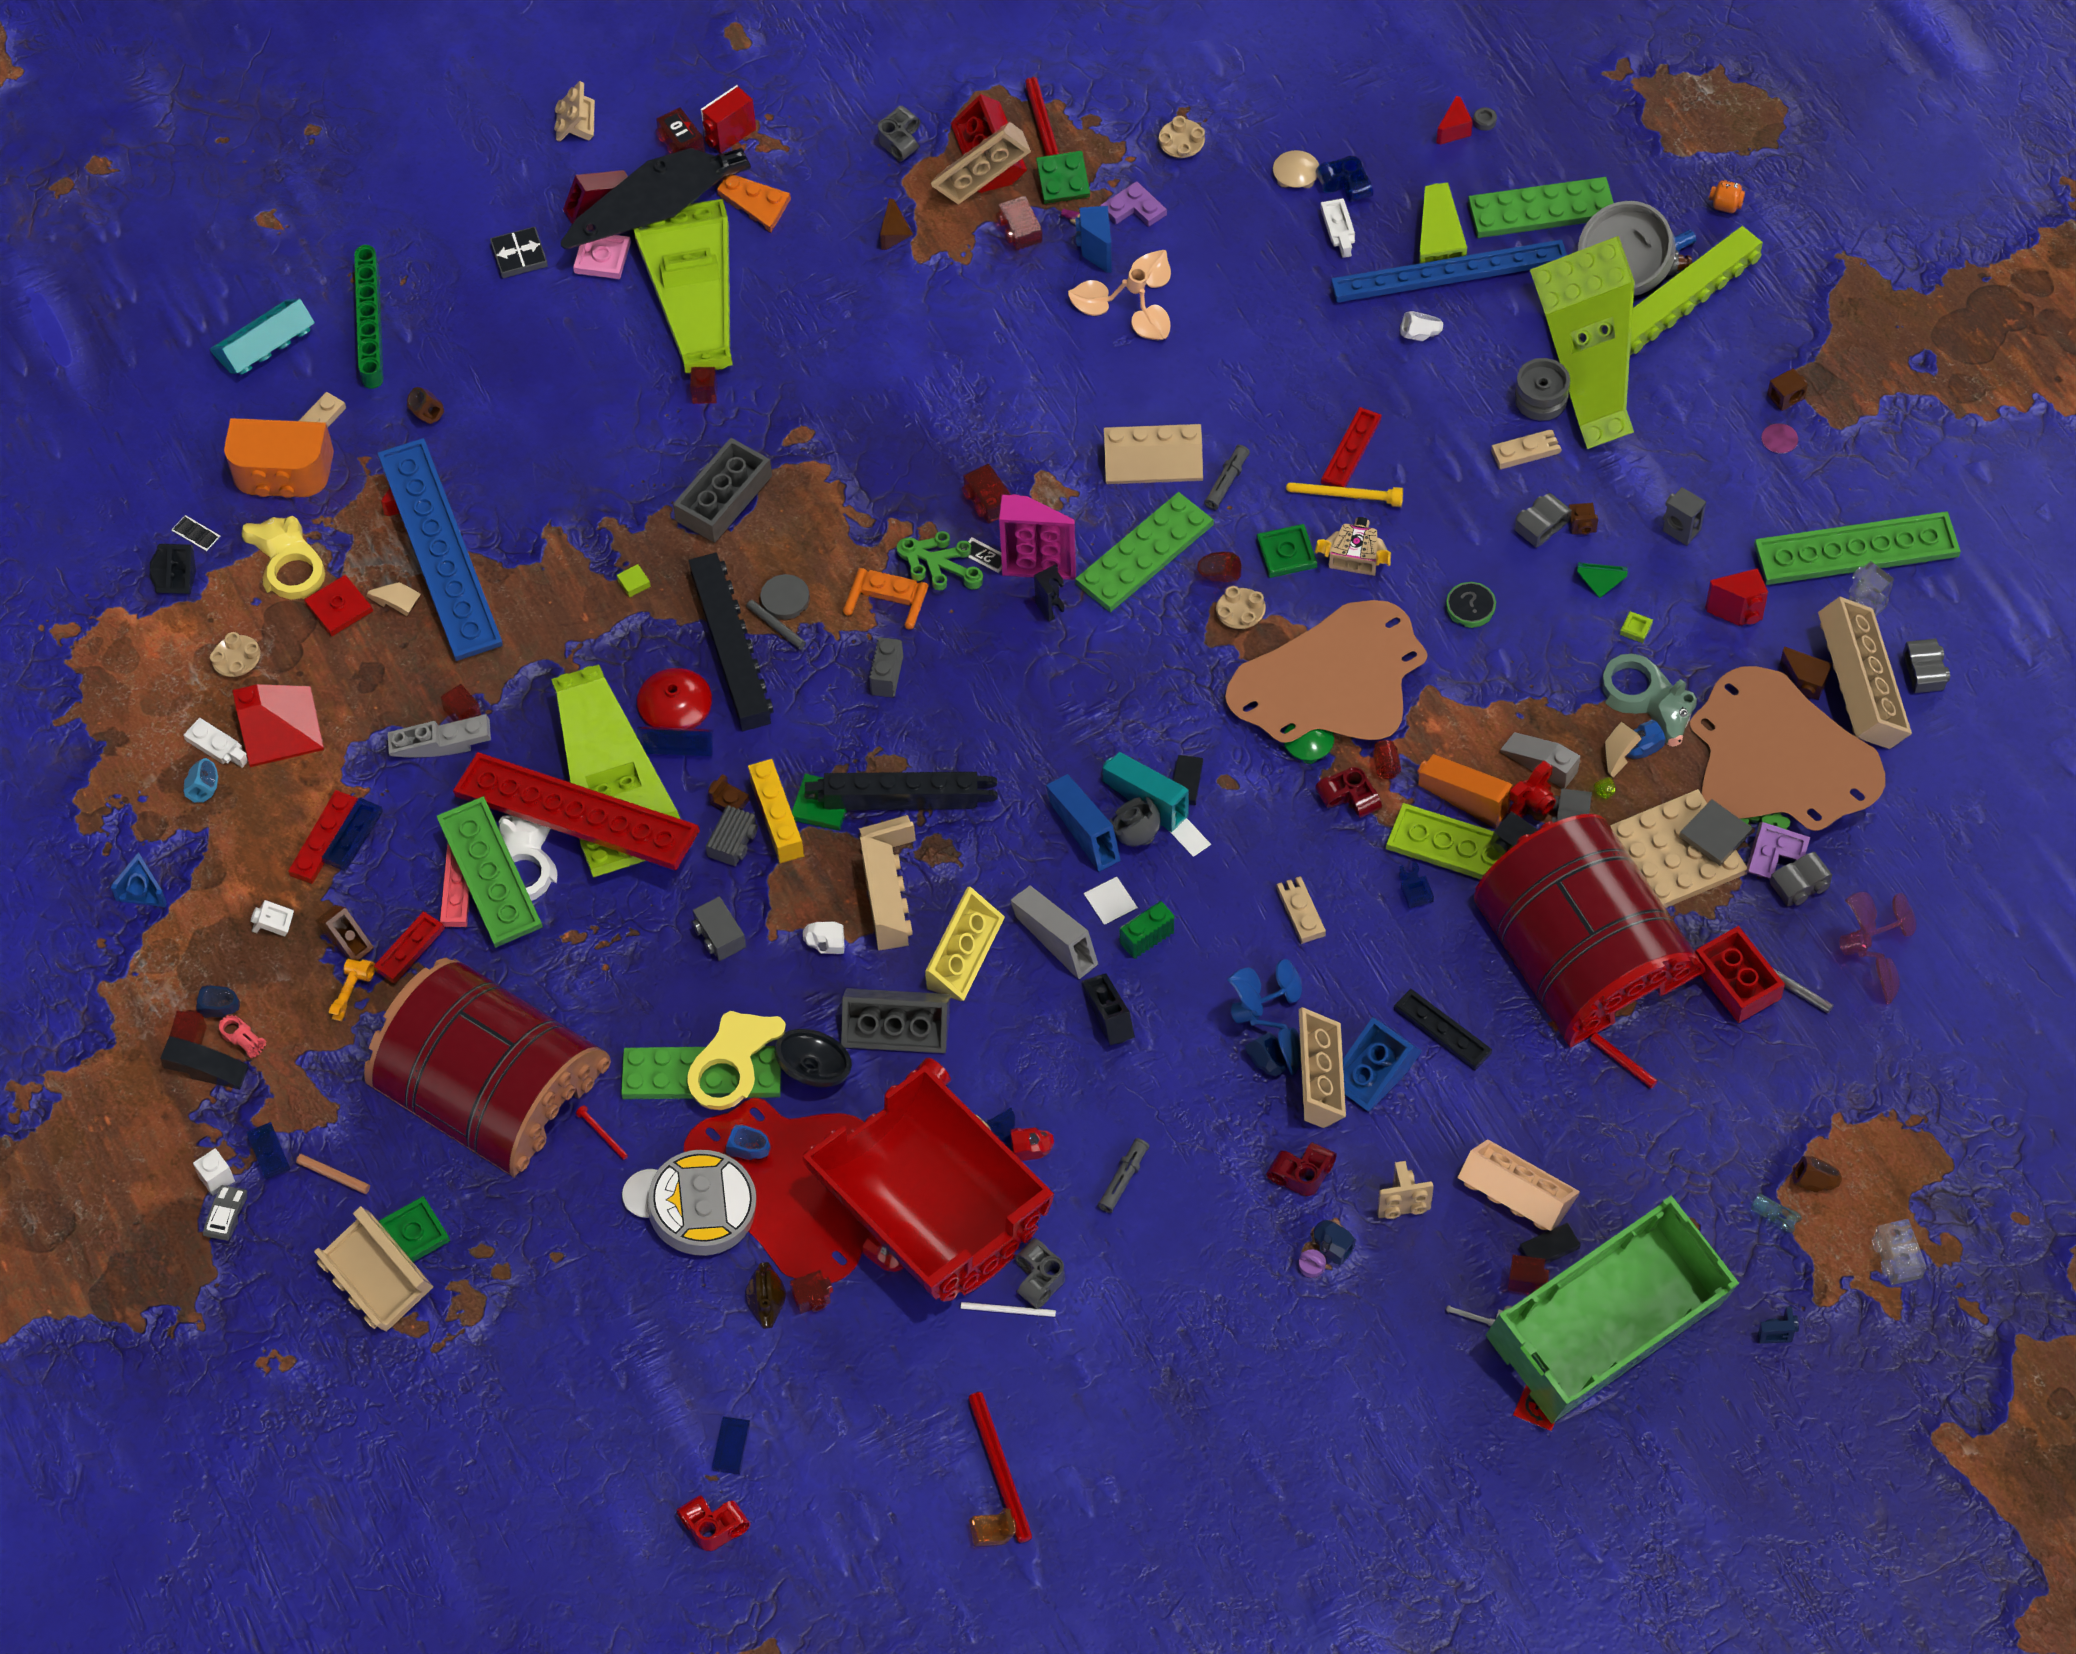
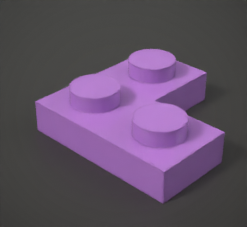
M1137 181L1101 204V206H1108L1109 219L1114 224H1118L1134 213L1150 227L1167 215V209Z
M1760 822L1746 872L1771 879V874L1775 872L1779 856L1794 861L1798 860L1806 854L1810 837Z

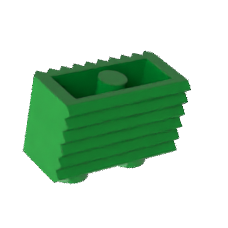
M1159 901L1119 928L1120 944L1132 958L1137 959V956H1141V953H1145L1146 950L1149 951L1154 945H1158V942H1162V939L1166 940V937L1174 934L1173 913L1162 901Z

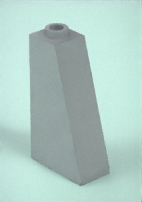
M1031 885L1011 899L1016 918L1076 978H1082L1099 965L1089 931Z

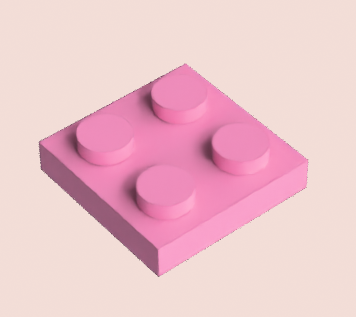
M613 235L580 245L573 267L574 273L620 279L631 243L630 237Z

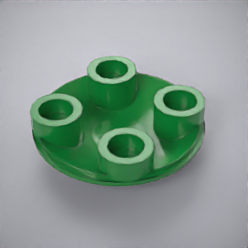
M1291 723L1286 728L1285 733L1293 730L1296 725ZM1315 729L1292 742L1284 743V746L1294 757L1303 760L1307 764H1313L1331 751L1334 745V734L1331 731Z

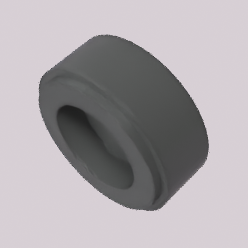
M1484 107L1475 111L1473 123L1476 128L1487 131L1495 127L1497 114L1494 110Z

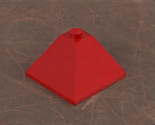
M256 684L232 690L250 767L324 750L311 686Z

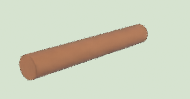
M299 1154L297 1157V1164L363 1194H367L370 1189V1184L308 1156Z

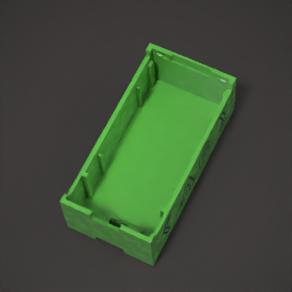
M1671 1195L1663 1200L1659 1206L1513 1307L1501 1312L1485 1336L1506 1364L1509 1365L1511 1363L1531 1390L1530 1396L1551 1424H1553L1722 1305L1739 1282Z

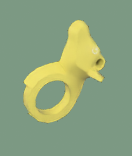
M273 517L263 523H246L243 525L241 534L244 542L255 545L270 557L263 575V586L267 593L273 591L279 597L292 600L305 599L320 589L325 580L324 565L318 554L303 539L302 526L296 517ZM301 560L308 562L313 567L310 578L299 585L289 586L277 580L279 569L288 562Z
M734 1011L723 1014L718 1033L709 1045L695 1058L689 1069L687 1083L693 1098L702 1107L714 1110H725L734 1107L740 1101L746 1099L753 1089L755 1080L750 1056L762 1049L767 1043L778 1040L784 1035L786 1027L784 1020L778 1016L761 1017L751 1014H740ZM718 1063L729 1064L735 1067L740 1074L736 1090L722 1098L711 1097L700 1088V1079L704 1071Z

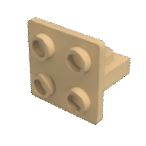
M581 81L574 87H571L567 95L556 104L555 112L557 113V119L554 129L557 141L561 142L568 133L588 141L594 136L595 100L584 96V83Z
M1406 1161L1395 1162L1393 1188L1379 1191L1378 1218L1394 1219L1402 1214L1412 1213L1418 1215L1430 1210L1433 1183L1415 1184L1413 1171L1407 1169Z

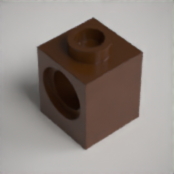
M1792 368L1770 380L1767 395L1783 411L1805 399L1808 384L1804 376L1799 375Z

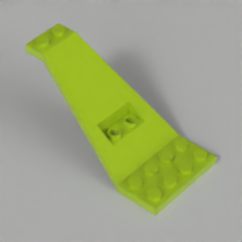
M723 199L690 204L673 218L634 229L636 243L682 358L685 373L698 374L704 370L713 368L721 370L733 365L730 353L729 223Z
M1616 236L1530 269L1560 364L1564 365L1569 372V394L1587 449L1634 433L1626 407L1635 281L1620 238ZM1604 325L1608 327L1607 334H1604L1602 332V327ZM1582 333L1586 335L1585 342L1580 339Z
M600 665L588 666L582 670L562 674L551 679L558 699L570 782L680 819L677 809L607 683ZM579 838L582 851L593 877L646 861Z

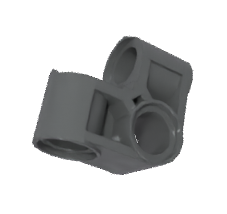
M903 105L897 107L878 123L879 144L898 161H903L920 148L912 134L917 131L921 121Z
M1033 1238L1016 1255L1015 1260L1018 1265L1030 1274L1021 1283L1016 1292L1036 1309H1039L1064 1284L1065 1271L1063 1261L1036 1238ZM1050 1270L1058 1271V1273L1054 1275L1047 1274V1272Z

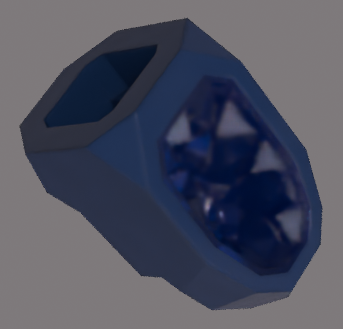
M1271 1032L1244 1046L1246 1053H1248L1255 1066L1263 1069L1265 1073L1277 1076L1287 1068L1279 1041Z

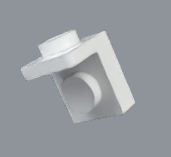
M265 900L260 908L256 907L250 920V922L254 923L252 932L257 933L262 928L286 936L294 910Z

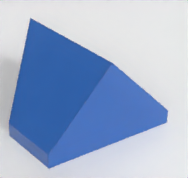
M138 852L111 886L115 900L166 907L167 902L162 889Z

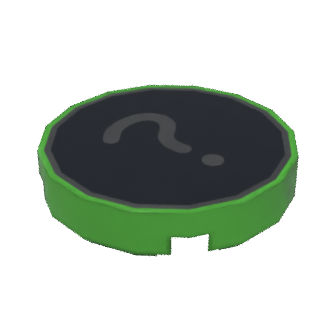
M1465 582L1453 587L1446 601L1449 617L1455 623L1464 624L1465 627L1469 628L1480 627L1488 623L1496 608L1495 596L1491 590L1481 583Z

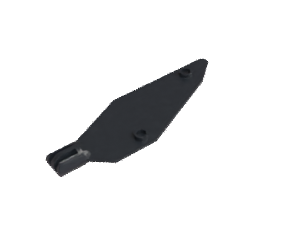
M689 148L646 161L574 221L561 240V247L570 249L675 217L721 178L751 168L743 148L717 155Z

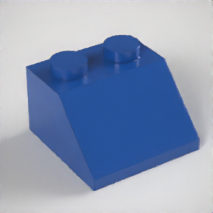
M1108 206L1079 208L1080 217L1075 218L1076 246H1081L1084 258L1105 272L1112 273Z

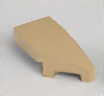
M398 582L370 590L366 597L383 607L387 604L408 616L421 594Z
M1622 722L1605 741L1608 773L1613 778L1628 763L1624 757L1641 740L1638 733Z

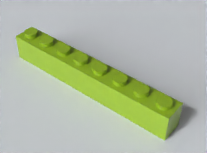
M1741 226L1633 308L1630 355L1633 353L1637 354L1650 340L1654 341L1667 327L1671 328L1680 317L1691 313L1696 305L1708 300L1713 292L1724 288L1730 279L1734 276L1738 277L1746 267L1758 262L1762 255L1763 242L1745 227Z

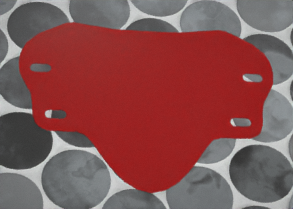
M751 1098L728 1113L701 1121L690 1131L684 1142V1152L711 1150L727 1155V1141L735 1125H744L760 1130L768 1137L771 1149L769 1155L762 1159L753 1158L748 1160L730 1155L727 1156L733 1158L745 1168L755 1186V1215L748 1232L763 1246L782 1273L813 1284H830L843 1279L855 1269L862 1255L863 1245L871 1233L804 1165L802 1156L809 1147L817 1146L821 1143L829 1132L837 1131L844 1125L848 1133L851 1129H857L863 1125V1120L844 1113L819 1114L788 1119L781 1116L764 1099ZM757 1108L765 1116V1119L758 1121L750 1113V1110ZM713 1128L720 1135V1140H712L706 1134V1129ZM750 1143L747 1149H757V1145ZM834 1251L840 1252L846 1258L847 1263L845 1265H840L832 1257Z

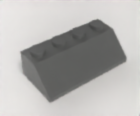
M846 988L842 1004L841 1045L846 1048L946 1053L950 1017V994Z

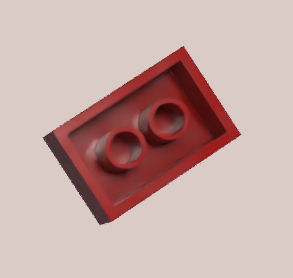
M1739 926L1695 950V953L1706 969V972L1702 973L1701 977L1738 1023L1781 1000L1785 983Z

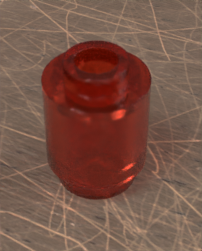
M1390 740L1377 742L1373 750L1376 774L1383 779H1393L1401 772L1398 748Z

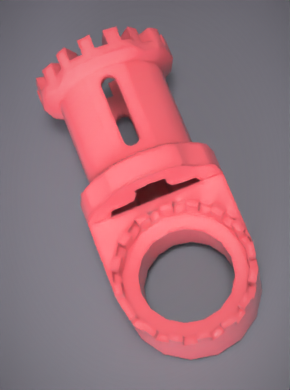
M227 1015L226 1018L223 1017V1020H220L219 1030L222 1038L227 1042H232L234 1045L241 1046L247 1052L249 1058L258 1056L259 1052H262L261 1049H264V1046H266V1040L258 1038L251 1032L250 1026L240 1018H237L236 1015ZM229 1024L239 1026L233 1034H228L224 1031L225 1027Z

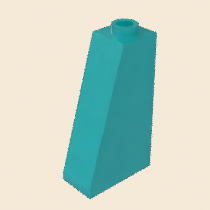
M1121 752L1104 763L1102 768L1103 782L1129 801L1138 797L1144 801L1146 797H1149L1160 813L1161 825L1170 832H1173L1189 816V790L1186 787Z

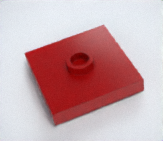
M346 574L304 599L306 606L331 637L373 612L372 606Z

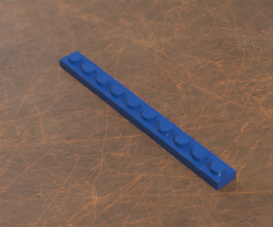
M1556 240L1331 278V286L1336 303L1527 271L1567 256L1563 241Z

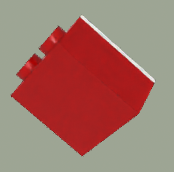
M737 85L701 108L705 141L719 153H723L756 130L753 99Z

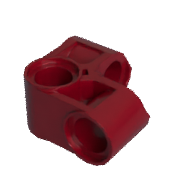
M1351 767L1333 776L1325 777L1315 786L1327 808L1348 802L1360 818L1382 809V803L1377 791L1372 787L1365 772L1358 767ZM1354 781V782H1357L1358 784H1357V785H1352V784H1350L1349 782Z
M1314 1142L1308 1145L1302 1159L1290 1152L1279 1151L1266 1175L1277 1185L1289 1188L1303 1196H1311L1318 1191L1326 1175L1331 1171L1337 1153ZM1309 1177L1312 1180L1306 1182L1301 1179Z

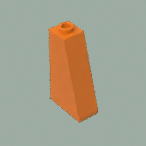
M1435 754L1428 761L1424 760L1417 771V774H1419V786L1492 828L1496 829L1508 814L1511 802L1509 795L1513 787L1511 783Z

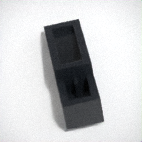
M169 1036L160 1057L165 1069L187 1073L194 1080L239 1090L249 1068L247 1064L224 1053Z

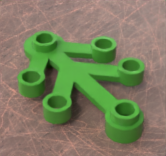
M940 531L935 535V538L918 541L914 538H903L898 542L897 553L902 559L909 562L911 578L913 580L921 581L926 575L925 567L919 564L918 558L927 562L932 576V586L935 590L940 591L947 587V577L941 574L940 568L963 577V583L969 589H978L982 586L983 573L979 568L969 567L967 569L947 560L955 557H968L971 554V544L968 541H960L955 548L929 552L926 549L948 547L950 535L947 532Z

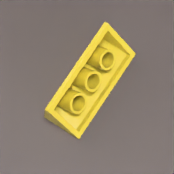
M967 887L925 971L928 990L939 994H950V998L958 1001L965 1000L1005 918L1004 915L971 887Z

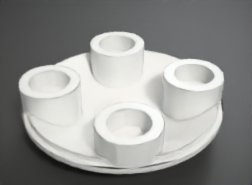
M646 1169L639 1171L626 1181L622 1192L623 1202L626 1209L634 1215L649 1218V1188L658 1170Z

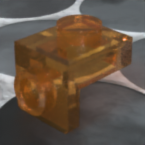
M1009 1508L1003 1509L998 1515L972 1516L969 1520L974 1546L1005 1545L1015 1535L1016 1523L1011 1516Z

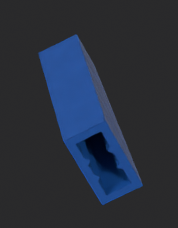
M1066 774L1047 784L1046 788L1050 804L1096 870L1100 872L1121 861L1112 823L1075 781Z

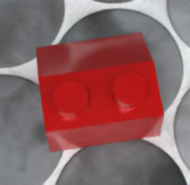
M1758 568L1710 580L1705 606L1706 611L1738 626L1755 624L1763 620L1768 590Z

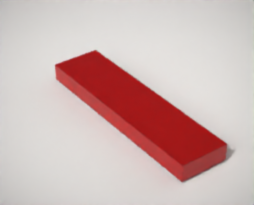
M1359 407L1321 478V484L1335 487L1347 486L1382 420L1381 414Z

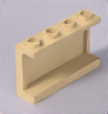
M360 1206L353 1213L357 1220L325 1250L317 1248L314 1252L320 1258L317 1260L320 1267L327 1273L331 1271L335 1276L332 1280L340 1290H346L351 1295L348 1298L350 1303L357 1310L362 1309L366 1313V1316H364L365 1321L373 1329L379 1327L387 1332L434 1286L373 1214Z

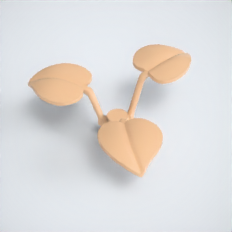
M1159 250L1137 259L1129 271L1128 279H1124L1111 296H1108L1109 291L1103 283L1091 280L1085 281L1074 289L1069 290V299L1082 313L1099 316L1108 311V301H1112L1124 287H1127L1131 293L1140 294L1142 311H1137L1132 316L1131 325L1133 330L1143 338L1153 340L1166 339L1170 332L1169 316L1159 305H1151L1146 309L1144 289L1146 284L1151 288H1159L1169 282L1171 269L1166 250Z

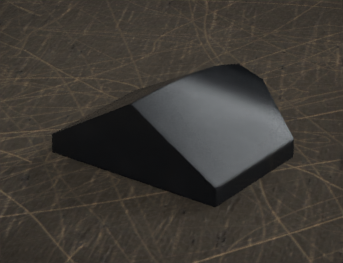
M159 544L150 561L149 575L156 592L191 594L196 573L193 545Z

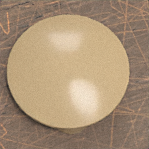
M1183 116L1174 117L1171 122L1161 129L1159 134V144L1162 150L1176 158H1186L1195 155L1202 149L1205 142L1204 129L1196 122L1185 119Z
M1298 150L1281 154L1273 165L1274 176L1281 187L1310 188L1314 185V181L1317 179L1320 171L1319 163L1314 156Z
M1237 586L1228 587L1216 605V613L1220 621L1226 626L1235 629H1245L1256 625L1263 618L1266 611L1264 597L1261 592L1247 588H1238Z
M231 632L215 647L210 654V659L214 669L221 675L228 677L241 676L251 671L257 665L260 659V647L251 637Z

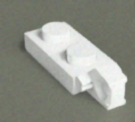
M1344 198L1321 202L1320 208L1331 243H1333L1334 247L1339 246L1342 258L1352 256L1351 244L1355 243V232Z
M201 718L183 735L187 742L222 764H228L232 761L243 768L248 762L247 754L241 750L242 745L238 741Z

